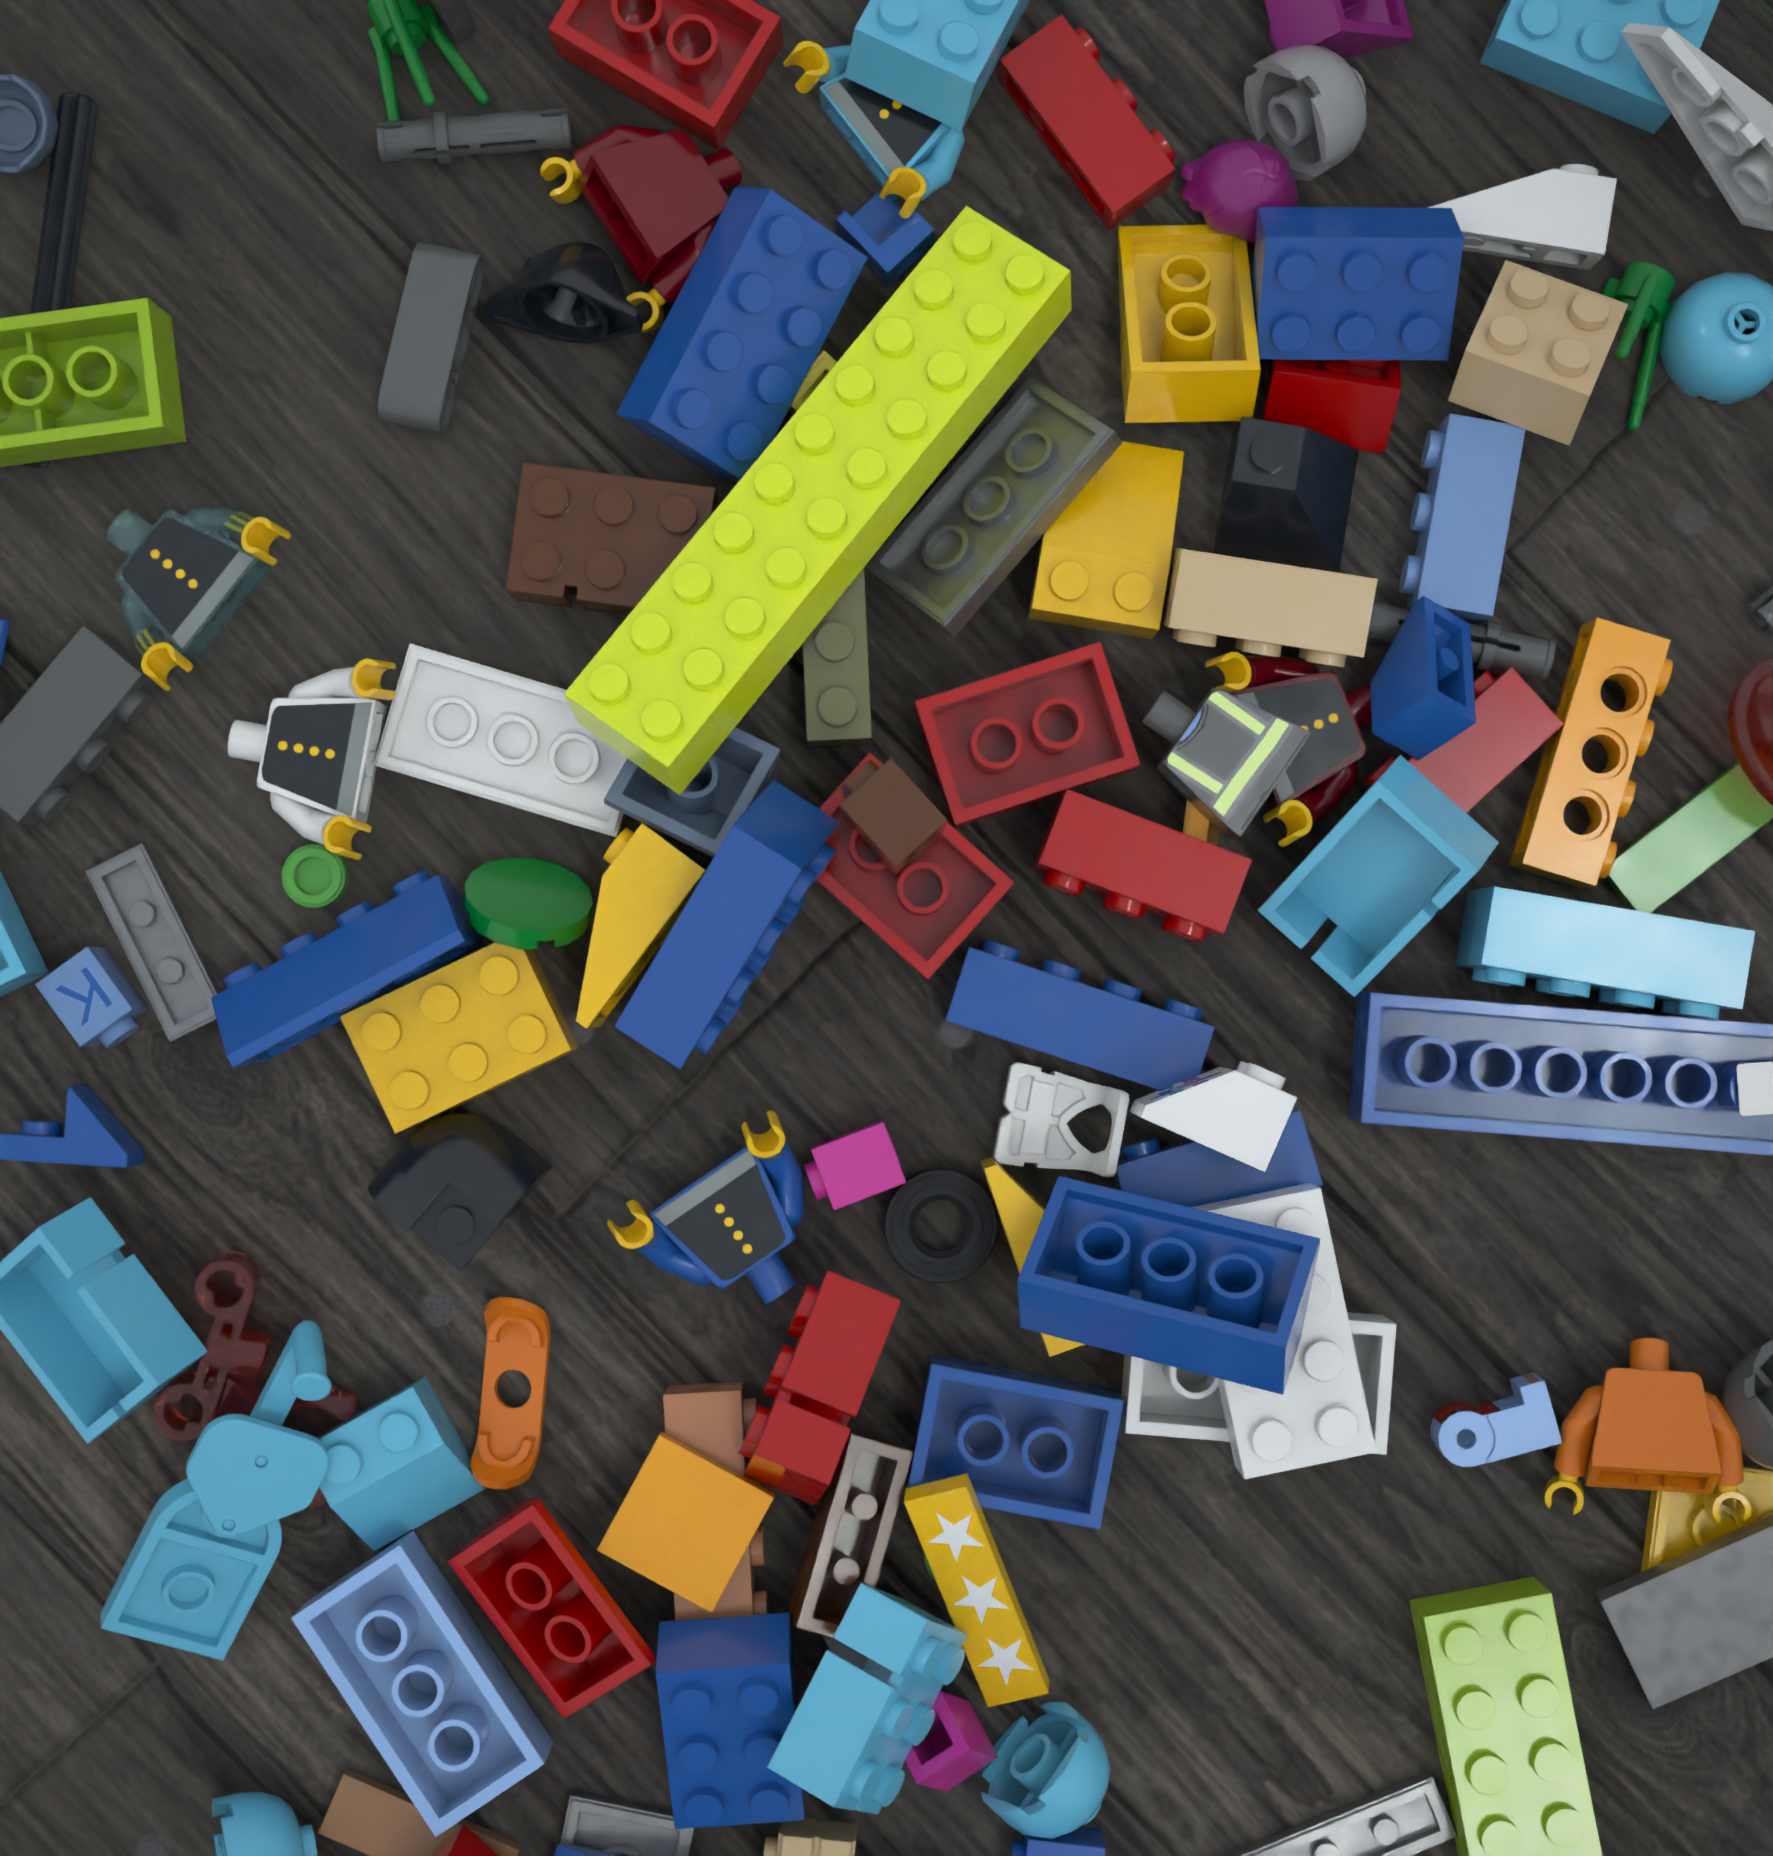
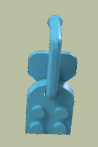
M303 1320L294 1328L250 1416L242 1414L224 1415L214 1419L203 1429L186 1463L188 1478L170 1488L158 1500L100 1612L101 1629L224 1660L279 1554L282 1541L280 1519L299 1512L310 1505L328 1470L327 1451L320 1440L312 1435L282 1426L296 1397L306 1401H318L330 1393L332 1385L327 1377L322 1333L317 1323Z

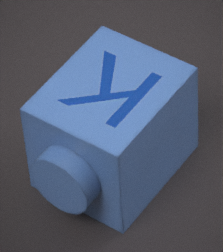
M87 946L35 984L80 1047L99 1046L101 1043L106 1049L114 1047L131 1036L139 1028L134 1019L149 1009L105 947Z

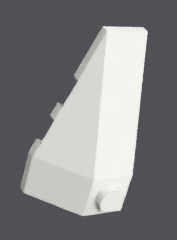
M1629 23L1621 31V34L1741 225L1773 231V105L1670 27Z

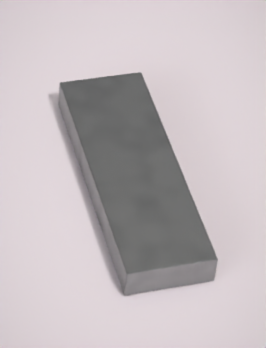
M141 843L85 871L169 1042H176L217 1021L211 997L221 993V990L149 845Z

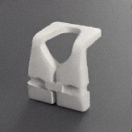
M1019 1062L1011 1064L1003 1098V1105L1009 1113L1003 1115L999 1120L993 1153L994 1159L1000 1164L1024 1167V1162L1034 1163V1166L1037 1168L1076 1169L1090 1171L1103 1177H1114L1129 1104V1094L1123 1090L1089 1083L1056 1071H1052L1051 1074L1041 1072V1067ZM1102 1104L1111 1113L1112 1117L1110 1138L1105 1150L1091 1153L1076 1140L1067 1123L1081 1111Z

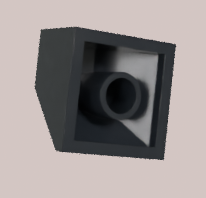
M1241 417L1232 432L1213 554L1339 573L1359 450L1307 427Z

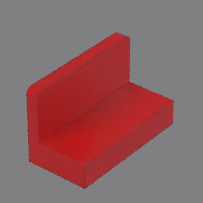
M1270 359L1269 388L1261 420L1307 427L1358 450L1381 453L1386 448L1401 393L1400 360Z

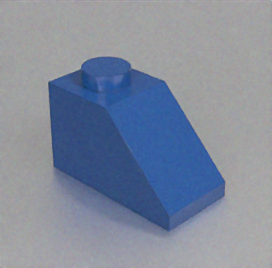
M1425 596L1414 602L1371 681L1373 734L1380 737L1387 744L1394 745L1420 760L1476 723L1470 624Z

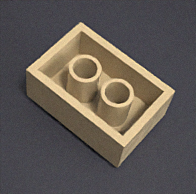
M1172 547L1160 623L1169 628H1174L1172 638L1177 639L1178 642L1216 647L1217 635L1237 638L1235 648L1241 649L1243 652L1280 657L1282 645L1299 648L1298 658L1306 659L1305 661L1344 667L1346 655L1364 658L1378 579Z

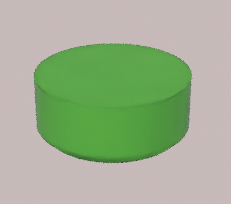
M317 844L305 845L293 851L286 859L282 869V884L287 895L297 904L309 908H325L335 904L345 894L349 884V869L341 855L330 852L325 846Z

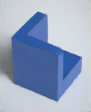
M879 191L853 216L844 210L835 219L836 235L868 257L865 266L889 289L933 247L934 228L918 211L910 218H902L899 215L901 208L889 195L882 200L879 196L881 191Z

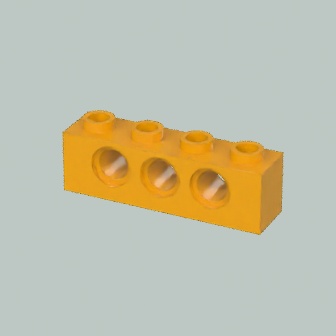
M1598 617L1581 625L1554 713L1564 725L1546 740L1509 861V867L1580 889L1595 887L1599 878L1605 879L1608 876L1617 852V843L1610 841L1617 817L1624 818L1635 794L1636 783L1629 780L1636 756L1642 757L1645 754L1653 735L1654 721L1647 719L1654 695L1661 696L1671 676L1673 661L1666 658L1671 640ZM1606 679L1618 682L1625 691L1626 701L1620 712L1606 707L1601 699V687ZM1588 739L1599 742L1606 750L1607 764L1601 773L1591 771L1583 762L1582 749ZM1570 800H1576L1583 804L1589 814L1588 826L1580 835L1570 831L1564 823V808Z

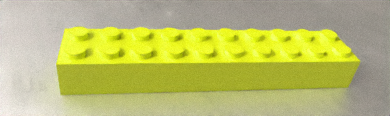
M966 206L565 691L564 696L578 724L674 792L681 795L1071 312V271Z

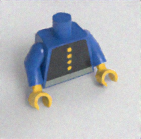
M771 1110L766 1112L772 1127L763 1134L752 1133L747 1122L742 1123L741 1128L747 1146L655 1208L650 1213L654 1222H651L639 1202L629 1200L626 1205L636 1217L634 1223L627 1227H618L611 1219L607 1222L618 1243L627 1249L638 1250L661 1270L698 1286L714 1283L722 1290L745 1274L765 1304L770 1303L792 1288L797 1281L777 1252L796 1239L797 1231L795 1227L804 1216L803 1171L785 1140L778 1115Z

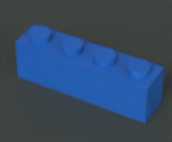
M984 939L981 951L971 947L967 948L944 1018L945 1021L1157 1090L1200 1075L1215 1028L1200 1022L1202 1009L1168 998L1163 1010L1140 1003L1139 999L1142 990L1106 979L1103 989L1100 990L1078 982L1081 970L1045 959L1042 970L1017 963L1020 950Z

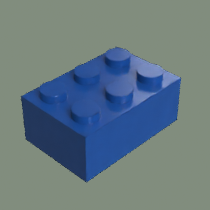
M1258 207L1251 286L1259 358L1284 360L1448 361L1464 242L1463 234L1452 208Z
M930 1354L912 1448L914 1453L907 1474V1488L968 1473L981 1507L1100 1530L1124 1399L1118 1389Z
M790 1613L659 1622L656 1681L675 1829L805 1820V1790L767 1768L798 1707Z

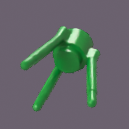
M418 0L368 1L367 10L374 26L367 31L376 55L388 121L400 120L389 49L393 54L404 55L423 103L426 106H432L435 103L429 79L417 51L427 41L425 33L430 35L477 102L482 106L489 104L490 98L440 27L431 5L420 6Z
M1643 261L1630 262L1621 280L1609 278L1601 293L1604 296L1628 304L1621 323L1625 324V328L1615 352L1618 359H1625L1628 356L1639 330L1649 326L1627 423L1628 429L1631 431L1638 430L1641 424L1664 322L1672 307L1667 300L1675 285L1674 277L1669 272L1659 266Z

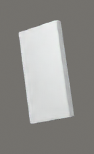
M409 644L395 690L396 696L392 700L373 765L617 838L620 834L625 814L604 804V798L627 758L578 724L564 696L565 689Z

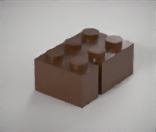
M523 462L506 591L516 601L572 608L574 595L567 588L572 587L577 588L576 600L584 610L629 615L719 506L720 501L716 489L707 486Z

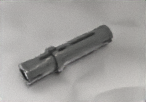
M568 107L539 111H515L449 117L447 111L433 112V118L407 121H377L376 123L381 163L438 158L439 164L452 163L453 157L467 155L528 152L544 149H572Z
M1374 601L1367 639L1392 644L1411 609ZM1486 620L1484 626L1469 623L1472 662L1474 663L1475 670L1489 671L1491 667L1507 670L1512 667L1517 673L1535 676L1541 680L1547 679L1555 655V640H1545L1501 630L1500 623Z

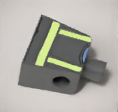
M1217 688L1212 689L1206 694L1195 711L1163 690L1142 720L1143 724L1172 743L1156 769L1215 828L1230 840L1242 836L1311 735L1306 729Z

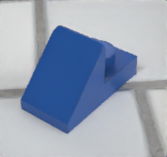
M86 1084L68 1087L64 1133H62V1122L22 1120V1131L0 1134V1160L123 1168L144 1164L145 1151L96 1093Z

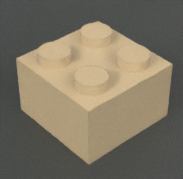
M1505 260L1465 349L1448 401L1570 446L1628 304Z

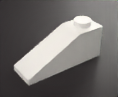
M1567 164L1561 166L1560 169L1553 168L1428 208H1452L1464 237L1462 249L1464 251L1590 270L1605 255L1617 178L1598 176V169L1592 166Z

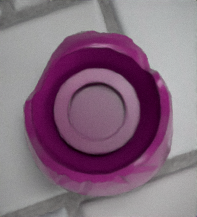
M1252 140L1224 142L1213 147L1199 159L1184 164L1181 167V178L1186 181L1181 189L1183 200L1188 201V206L1193 211L1201 212L1208 227L1217 233L1233 236L1255 244L1258 207H1297L1298 188L1290 164L1280 151L1266 143Z

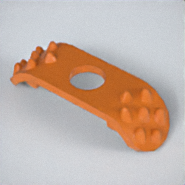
M498 1297L491 1299L486 1304L484 1310L487 1331L478 1435L470 1468L474 1480L483 1487L508 1489L519 1486L528 1480L538 1460L543 1431L551 1332L546 1312L536 1304L518 1298ZM508 1370L520 1371L530 1381V1397L520 1407H512L505 1404L498 1394V1381L501 1375Z

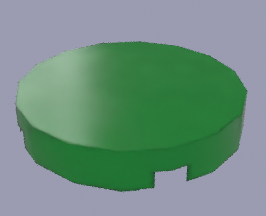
M509 857L489 861L470 873L464 884L462 906L463 912L466 910L469 913L468 922L478 933L498 944L530 950L537 949L539 941L555 940L554 947H560L584 935L591 919L593 901L590 888L581 878L560 865L535 858Z

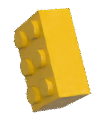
M496 942L340 1016L395 1134L416 1127L579 1049L533 949H517Z

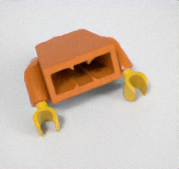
M1640 1338L1629 1343L1630 1368L1607 1369L1602 1385L1586 1388L1562 1422L1560 1431L1562 1443L1558 1444L1554 1468L1559 1474L1553 1476L1547 1482L1545 1487L1546 1506L1549 1509L1551 1508L1552 1494L1556 1489L1567 1487L1572 1489L1577 1496L1574 1501L1573 1515L1580 1512L1584 1505V1489L1578 1477L1586 1474L1587 1487L1706 1494L1704 1503L1706 1511L1718 1524L1721 1523L1719 1514L1721 1503L1725 1499L1736 1498L1737 1517L1742 1522L1746 1521L1751 1516L1752 1508L1748 1499L1737 1489V1485L1744 1481L1742 1447L1737 1428L1732 1423L1724 1406L1717 1396L1704 1391L1703 1381L1699 1374L1669 1371V1345L1666 1341L1656 1338Z

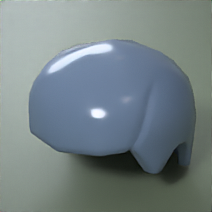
M15 74L0 75V172H27L38 167L54 149L59 127L54 104L38 85L28 79Z

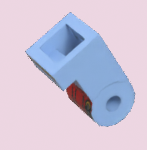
M1534 1372L1509 1379L1514 1396L1475 1407L1463 1403H1450L1440 1408L1434 1415L1430 1426L1431 1439L1435 1447L1452 1464L1461 1467H1472L1561 1444L1562 1440L1545 1380Z

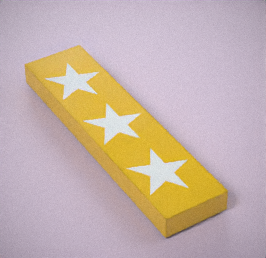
M968 1473L905 1488L904 1504L955 1628L968 1634L962 1646L987 1707L1049 1694L1048 1674Z

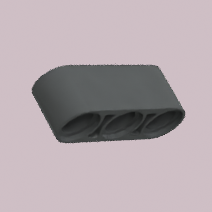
M418 241L410 260L378 398L379 420L444 434L451 418L484 275L483 255Z

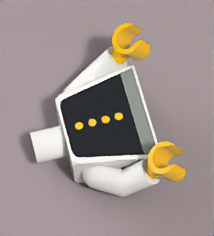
M368 658L359 661L355 667L333 669L294 685L288 698H274L272 700L267 725L235 720L230 729L228 739L229 757L260 762L257 787L270 792L272 809L302 837L324 845L332 853L353 860H360L362 854L352 850L351 841L354 834L359 830L368 833L372 830L371 826L367 823L377 768L373 763L383 733L388 707L374 699L390 701L396 696V691L382 689L380 684L383 672L387 669H396V664Z

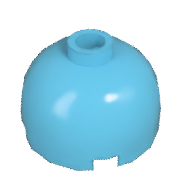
M1724 272L1695 282L1670 304L1672 307L1664 322L1658 351L1666 374L1682 392L1694 398L1701 396L1707 400L1718 401L1716 404H1732L1753 397L1773 380V286L1770 283L1749 273Z
M1048 1702L1040 1705L1039 1707L1047 1714L1038 1717L1029 1727L1028 1720L1024 1716L1017 1719L993 1747L998 1758L983 1768L982 1777L990 1783L988 1794L981 1792L983 1801L1009 1826L1023 1835L1054 1839L1075 1831L1096 1816L1106 1795L1111 1768L1104 1741L1095 1728L1066 1702Z
M243 1792L212 1798V1817L225 1815V1817L220 1818L222 1833L214 1835L216 1856H317L312 1825L299 1826L293 1808L280 1797L263 1792Z

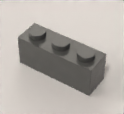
M83 625L0 723V808L18 823L38 826L41 821L48 823L56 818L71 799V794L67 790L82 772L89 774L105 761L112 750V745L108 741L124 723L131 725L136 722L153 701L150 691L157 683L143 673L138 663L102 633Z

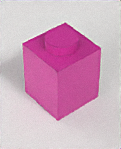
M884 1119L812 1146L811 1152L815 1161L804 1164L817 1200L829 1197L833 1210L906 1183L905 1174Z
M940 1691L931 1708L935 1711L931 1729L919 1745L912 1746L905 1762L916 1784L946 1792L997 1759L998 1756L970 1701Z

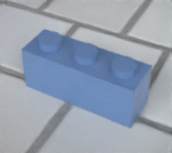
M1450 413L1438 425L1437 431H1428L1421 457V468L1430 469L1426 493H1417L1410 520V530L1419 531L1415 556H1406L1399 583V592L1408 594L1406 609H1411L1414 602L1425 596L1469 623L1480 625L1493 617L1525 429L1508 423Z

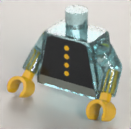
M196 506L182 515L169 508L161 515L154 526L131 509H126L119 514L110 525L106 538L129 556L116 572L114 579L124 590L119 605L133 645L142 657L141 668L143 673L165 691H169L172 688L167 683V675L172 668L179 665L189 673L193 669V664L181 653L197 661L201 659L273 568L272 566L277 563L278 560L269 555V547L272 541L280 536L289 540L291 533L265 517L254 518L240 510Z

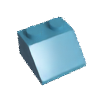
M426 1376L316 1437L326 1448L328 1456V1470L319 1487L329 1506L373 1551L487 1488L474 1480L470 1468L471 1457Z

